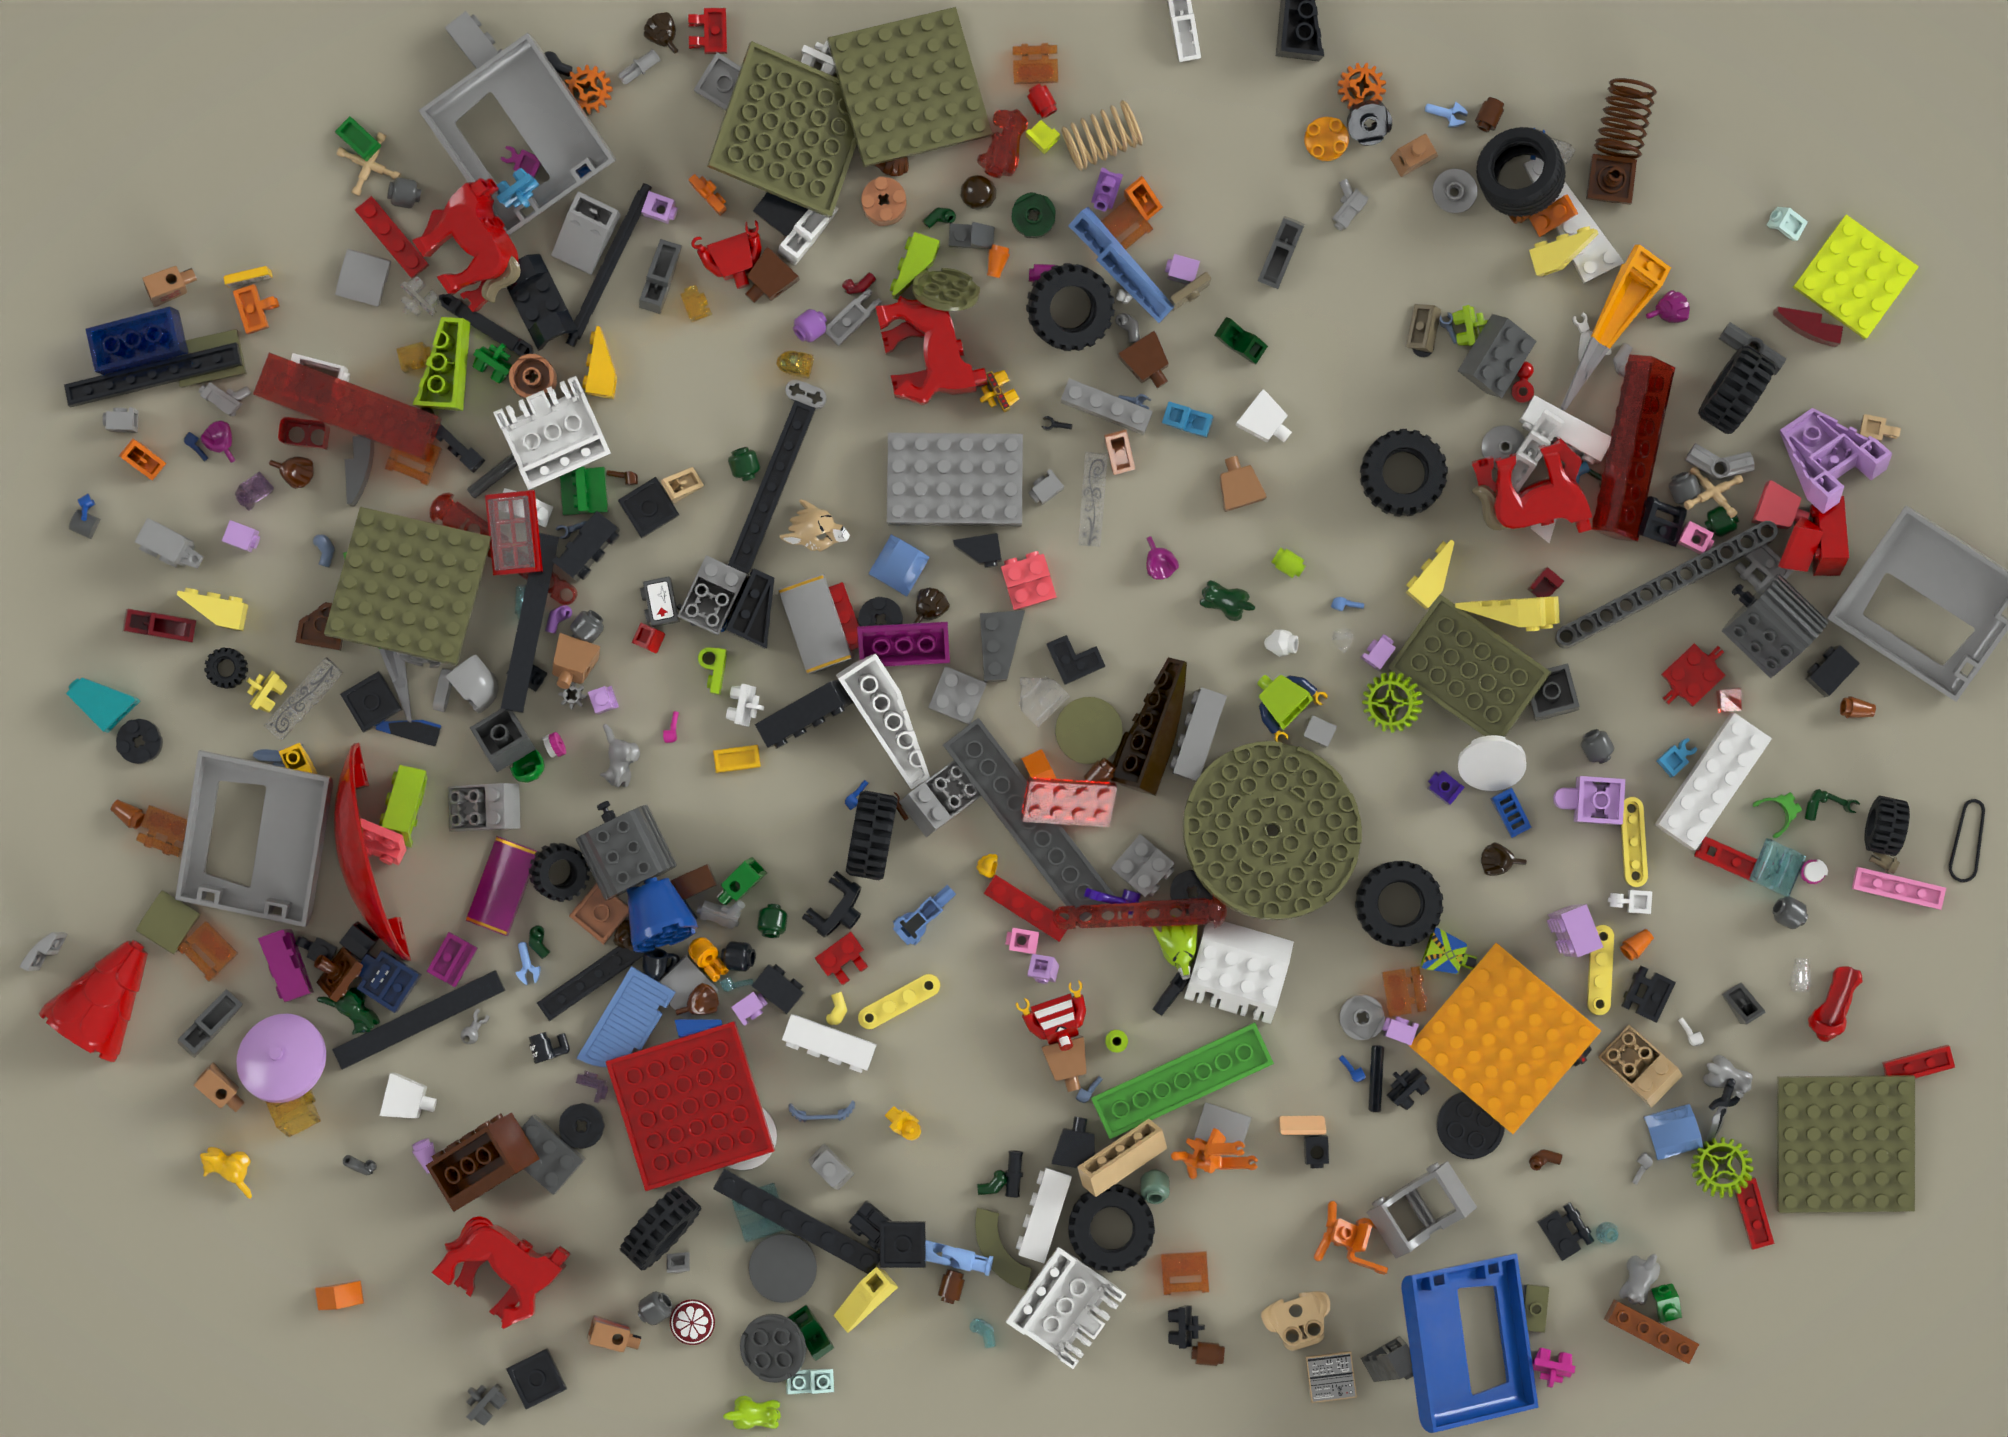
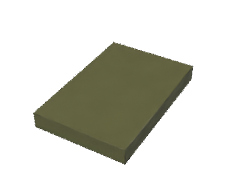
M235 329L171 343L173 357H178L237 342L242 360V366L179 381V386L183 388L247 374L238 330Z

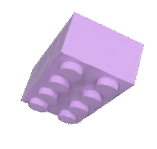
M1587 904L1571 905L1548 914L1549 920H1547V924L1551 933L1555 932L1558 940L1555 941V944L1560 954L1563 953L1566 957H1580L1603 948Z

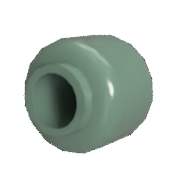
M1157 1169L1144 1173L1140 1179L1142 1198L1151 1204H1160L1166 1200L1170 1194L1168 1175Z

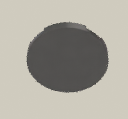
M777 1234L764 1239L753 1251L749 1262V1275L753 1286L763 1297L774 1302L785 1303L801 1298L809 1291L817 1274V1262L811 1247L801 1238L791 1234Z
M765 1314L754 1319L747 1326L744 1333H742L740 1353L745 1366H748L760 1380L777 1383L791 1378L801 1369L806 1357V1343L801 1330L792 1320L780 1314Z

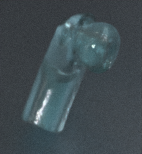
M974 1319L969 1325L970 1330L983 1336L985 1348L995 1347L992 1325L983 1319Z

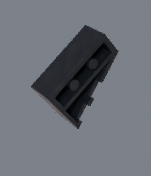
M596 511L579 530V534L575 539L567 543L565 546L567 549L559 558L556 556L552 562L577 582L580 579L584 580L591 572L590 566L594 562L598 563L606 552L603 550L608 544L613 545L619 538L618 532L620 529Z
M755 568L751 570L726 624L725 631L767 649L774 577Z

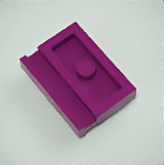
M448 932L426 972L453 987H457L478 947Z

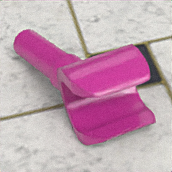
M677 711L673 712L670 730H663L665 743L677 740L676 724L679 715Z

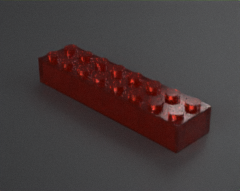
M270 352L253 392V395L262 400L424 461L427 459L442 420L437 415Z
M1629 354L1628 362L1625 366L1624 381L1620 390L1619 404L1616 408L1615 423L1611 431L1610 446L1606 455V465L1602 474L1600 493L1597 496V507L1592 520V530L1617 540L1635 542L1639 540L1638 531L1645 512V500L1650 489L1675 372L1674 366L1653 356Z

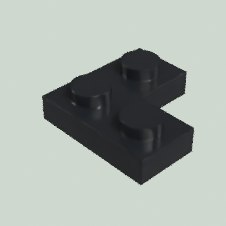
M1067 635L1046 644L1064 685L1106 667L1097 646L1076 655Z

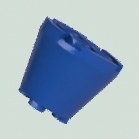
M657 877L649 878L644 881L645 885L635 886L627 890L630 936L635 952H650L655 950L654 946L662 947L668 944L672 946L691 937L696 933L695 929L699 928L696 919L669 878L659 881Z

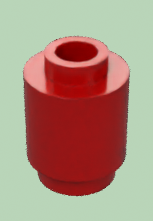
M1037 84L1029 89L1030 94L1027 95V98L1037 115H1040L1042 119L1057 111L1055 106L1057 103L1046 85L1041 86V84Z

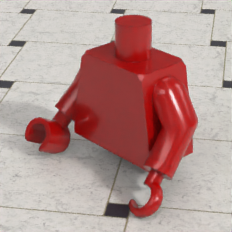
M756 220L755 228L750 229L746 222V232L709 244L707 247L702 244L694 245L697 240H702V238H693L691 245L694 249H698L697 253L707 270L716 277H723L724 280L734 278L737 289L750 285L746 274L752 270L760 258L762 249L760 236L757 233L759 226Z

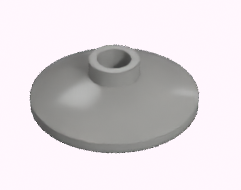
M1446 170L1434 182V200L1446 212H1464L1474 204L1477 198V184L1474 178L1464 170ZM1456 189L1458 191V195L1452 196L1450 194V190Z
M1497 426L1485 435L1481 446L1482 455L1484 458L1493 456V468L1497 469L1495 459L1510 457L1511 454L1517 452L1525 439L1517 429L1511 426ZM1502 443H1507L1509 445V449L1507 451L1502 450Z

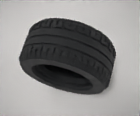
M1516 127L1499 133L1487 142L1477 160V179L1486 200L1495 210L1505 215L1508 214V216L1525 217L1543 211L1558 198L1562 191L1561 189L1564 187L1563 184H1565L1566 171L1560 151L1551 137L1538 129ZM1532 155L1544 162L1541 175L1528 187L1510 189L1498 182L1501 169L1514 157Z

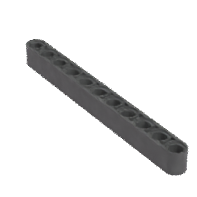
M1771 521L1761 522L1562 626L1557 631L1555 637L1557 645L1561 648H1570L1762 548L1775 539L1778 534L1777 526ZM1768 527L1772 531V536L1769 538L1762 536L1761 529ZM1749 538L1752 541V547L1744 548L1741 545V539ZM1721 549H1730L1732 557L1729 559L1723 558L1720 553ZM1702 559H1709L1712 562V568H1702L1700 561ZM1683 569L1690 570L1692 578L1689 580L1683 579L1680 571ZM1662 580H1669L1672 583V588L1664 590L1661 588L1660 582ZM1643 590L1650 591L1652 599L1648 601L1643 600L1640 597V592ZM1624 600L1629 601L1632 604V609L1624 611L1621 609L1620 603ZM1602 611L1610 612L1612 620L1608 622L1603 621L1600 618V613ZM1584 621L1589 622L1592 625V630L1590 632L1582 631L1580 623ZM1562 632L1570 633L1572 641L1568 643L1563 642L1560 639V634Z

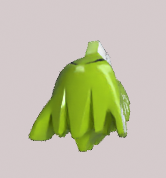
M1198 910L1194 911L1192 925L1189 924L1186 917L1183 916V920L1180 922L1175 915H1172L1168 926L1165 921L1161 923L1162 932L1158 930L1151 920L1149 921L1160 943L1164 958L1177 968L1183 980L1190 978L1191 963L1197 953Z

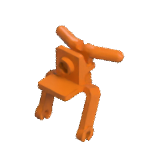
M1213 1128L1207 1142L1200 1138H1195V1140L1187 1138L1186 1143L1194 1151L1193 1154L1185 1151H1175L1171 1154L1172 1160H1182L1186 1164L1188 1176L1191 1179L1197 1177L1196 1169L1198 1168L1208 1173H1213L1215 1169L1255 1170L1257 1165L1255 1163L1250 1165V1162H1258V1159L1252 1155L1248 1157H1220V1155L1242 1156L1245 1152L1243 1149L1237 1150V1148H1244L1245 1145L1241 1141L1225 1143L1226 1137L1216 1128Z
M1330 1201L1328 1203L1327 1232L1323 1235L1314 1254V1259L1321 1261L1330 1243L1334 1242L1335 1246L1347 1247L1348 1253L1346 1258L1349 1262L1374 1270L1379 1274H1387V1267L1360 1259L1354 1255L1355 1252H1364L1366 1250L1371 1228L1377 1229L1370 1219L1362 1218L1357 1220L1354 1225L1345 1220L1336 1219L1337 1203Z

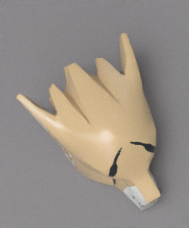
M802 499L799 502L805 509L797 512L799 516L790 519L792 526L788 527L789 531L794 533L780 535V539L789 544L804 545L810 551L818 550L819 552L827 549L834 543L847 541L850 536L843 525L834 522L828 511L818 509L813 504ZM826 533V537L824 539L820 540L816 537L820 534Z

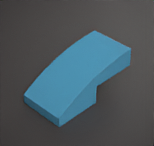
M1168 402L1162 423L1207 438L1213 421V415Z

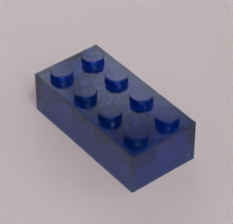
M172 307L154 310L85 329L94 371L101 375L189 354L179 310Z

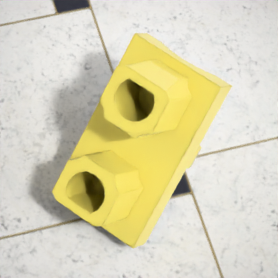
M273 670L262 685L261 683L265 677L261 674L255 680L251 678L247 680L251 684L247 693L253 696L258 689L249 703L256 710L259 708L270 713L275 702L266 697L268 693L273 690L282 695L287 688V685Z

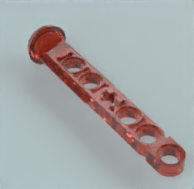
M449 492L442 493L433 500L429 514L434 523L439 519L443 521L442 524L444 526L469 531L471 524H477L480 527V534L489 536L488 522L458 501L454 503L452 500L454 494ZM467 518L470 519V521L465 524L464 529H462L461 526L466 522ZM501 532L502 543H511L509 541L510 538ZM513 547L503 548L504 565L515 566L514 559L508 561V555L506 554V552H512ZM518 547L519 560L522 557L525 558L520 565L530 563L529 555ZM489 548L487 556L491 558V550ZM552 571L551 577L554 579V585L549 588L548 593L551 594L550 597L562 605L572 604L577 598L576 588L564 579L560 580L558 575ZM517 573L524 579H528V574ZM563 589L572 591L573 597L570 601H565L561 598V591Z
M1214 896L1213 899L1208 900L1206 898L1142 901L1141 903L1081 905L1077 908L1075 906H1061L1054 910L1053 921L1054 925L1059 929H1076V926L1080 928L1202 925L1207 923H1214L1215 929L1220 927L1225 921L1227 907ZM1174 908H1179L1182 910V914L1179 917H1173L1170 915V911ZM1186 908H1188L1189 916H1186ZM1151 909H1156L1160 912L1156 918L1148 917L1147 913ZM1106 911H1111L1115 915L1113 919L1105 920L1102 918V914ZM1118 911H1121V919H1119ZM1129 911H1133V918H1128ZM1084 912H1089L1092 918L1089 921H1082L1079 916ZM1061 913H1066L1069 915V919L1066 922H1059L1057 916Z

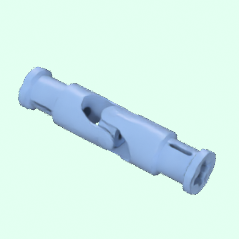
M926 1240V1261L969 1272L975 1270L985 1273L986 1276L990 1275L993 1256L984 1257L976 1255L973 1251ZM942 1252V1257L938 1256L936 1253Z

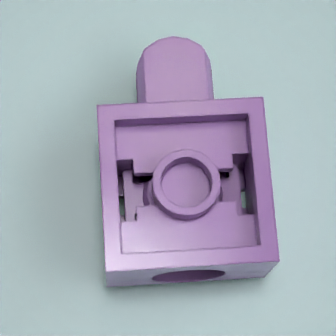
M1578 776L1576 777V788L1563 787L1556 790L1553 801L1560 809L1574 810V822L1622 825L1625 779Z

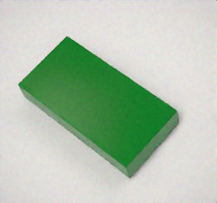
M351 116L335 131L366 162L382 146Z

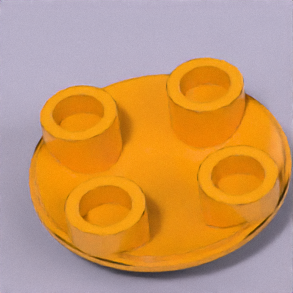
M1321 117L1308 125L1304 142L1307 151L1314 158L1321 161H1332L1339 158L1346 151L1349 144V134L1340 119Z

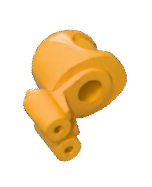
M704 937L696 938L688 946L690 958L700 968H703L704 973L713 982L718 981L721 974L725 975L728 973L729 970L725 967L724 962L718 958L717 948Z

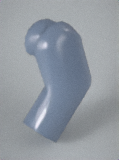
M316 535L313 539V544L322 553L319 565L329 568L335 551L334 546L327 536Z

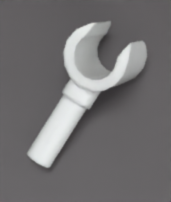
M1683 1017L1678 1020L1688 1035L1690 1045L1697 1046L1704 1042L1701 1032L1693 1034Z

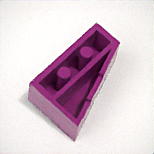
M282 929L258 938L268 962L270 974L276 981V991L280 999H283L284 1002H289L314 993L298 945L295 944L296 939L292 929Z

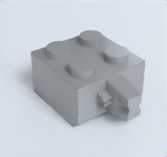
M149 518L146 519L135 540L136 543L141 545L140 550L154 557H157L158 554L161 555L159 560L175 568L179 564L184 567L188 565L198 569L203 560V556L194 550L195 546L192 540Z

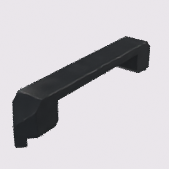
M439 295L441 306L458 318H464L469 321L471 326L496 342L505 344L520 357L526 354H534L532 345L511 334L477 311L472 312L467 305L453 295Z

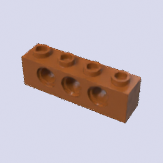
M1615 1299L1604 1317V1320L1687 1364H1690L1699 1346L1697 1342Z

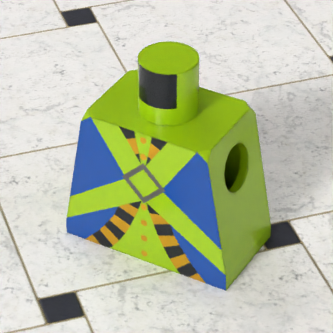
M1435 927L1434 932L1430 935L1419 968L1458 974L1461 966L1473 970L1477 957L1465 953L1468 944Z

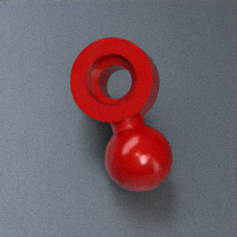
M1524 361L1517 373L1519 381L1511 389L1513 399L1520 403L1528 402L1534 395L1533 385L1528 382V378L1533 375L1534 368L1527 361ZM1521 387H1525L1527 389V394L1525 396H1521L1519 394V389Z

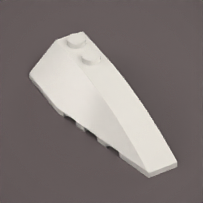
M876 653L853 663L836 674L910 789L912 790L929 779L930 775L901 691Z

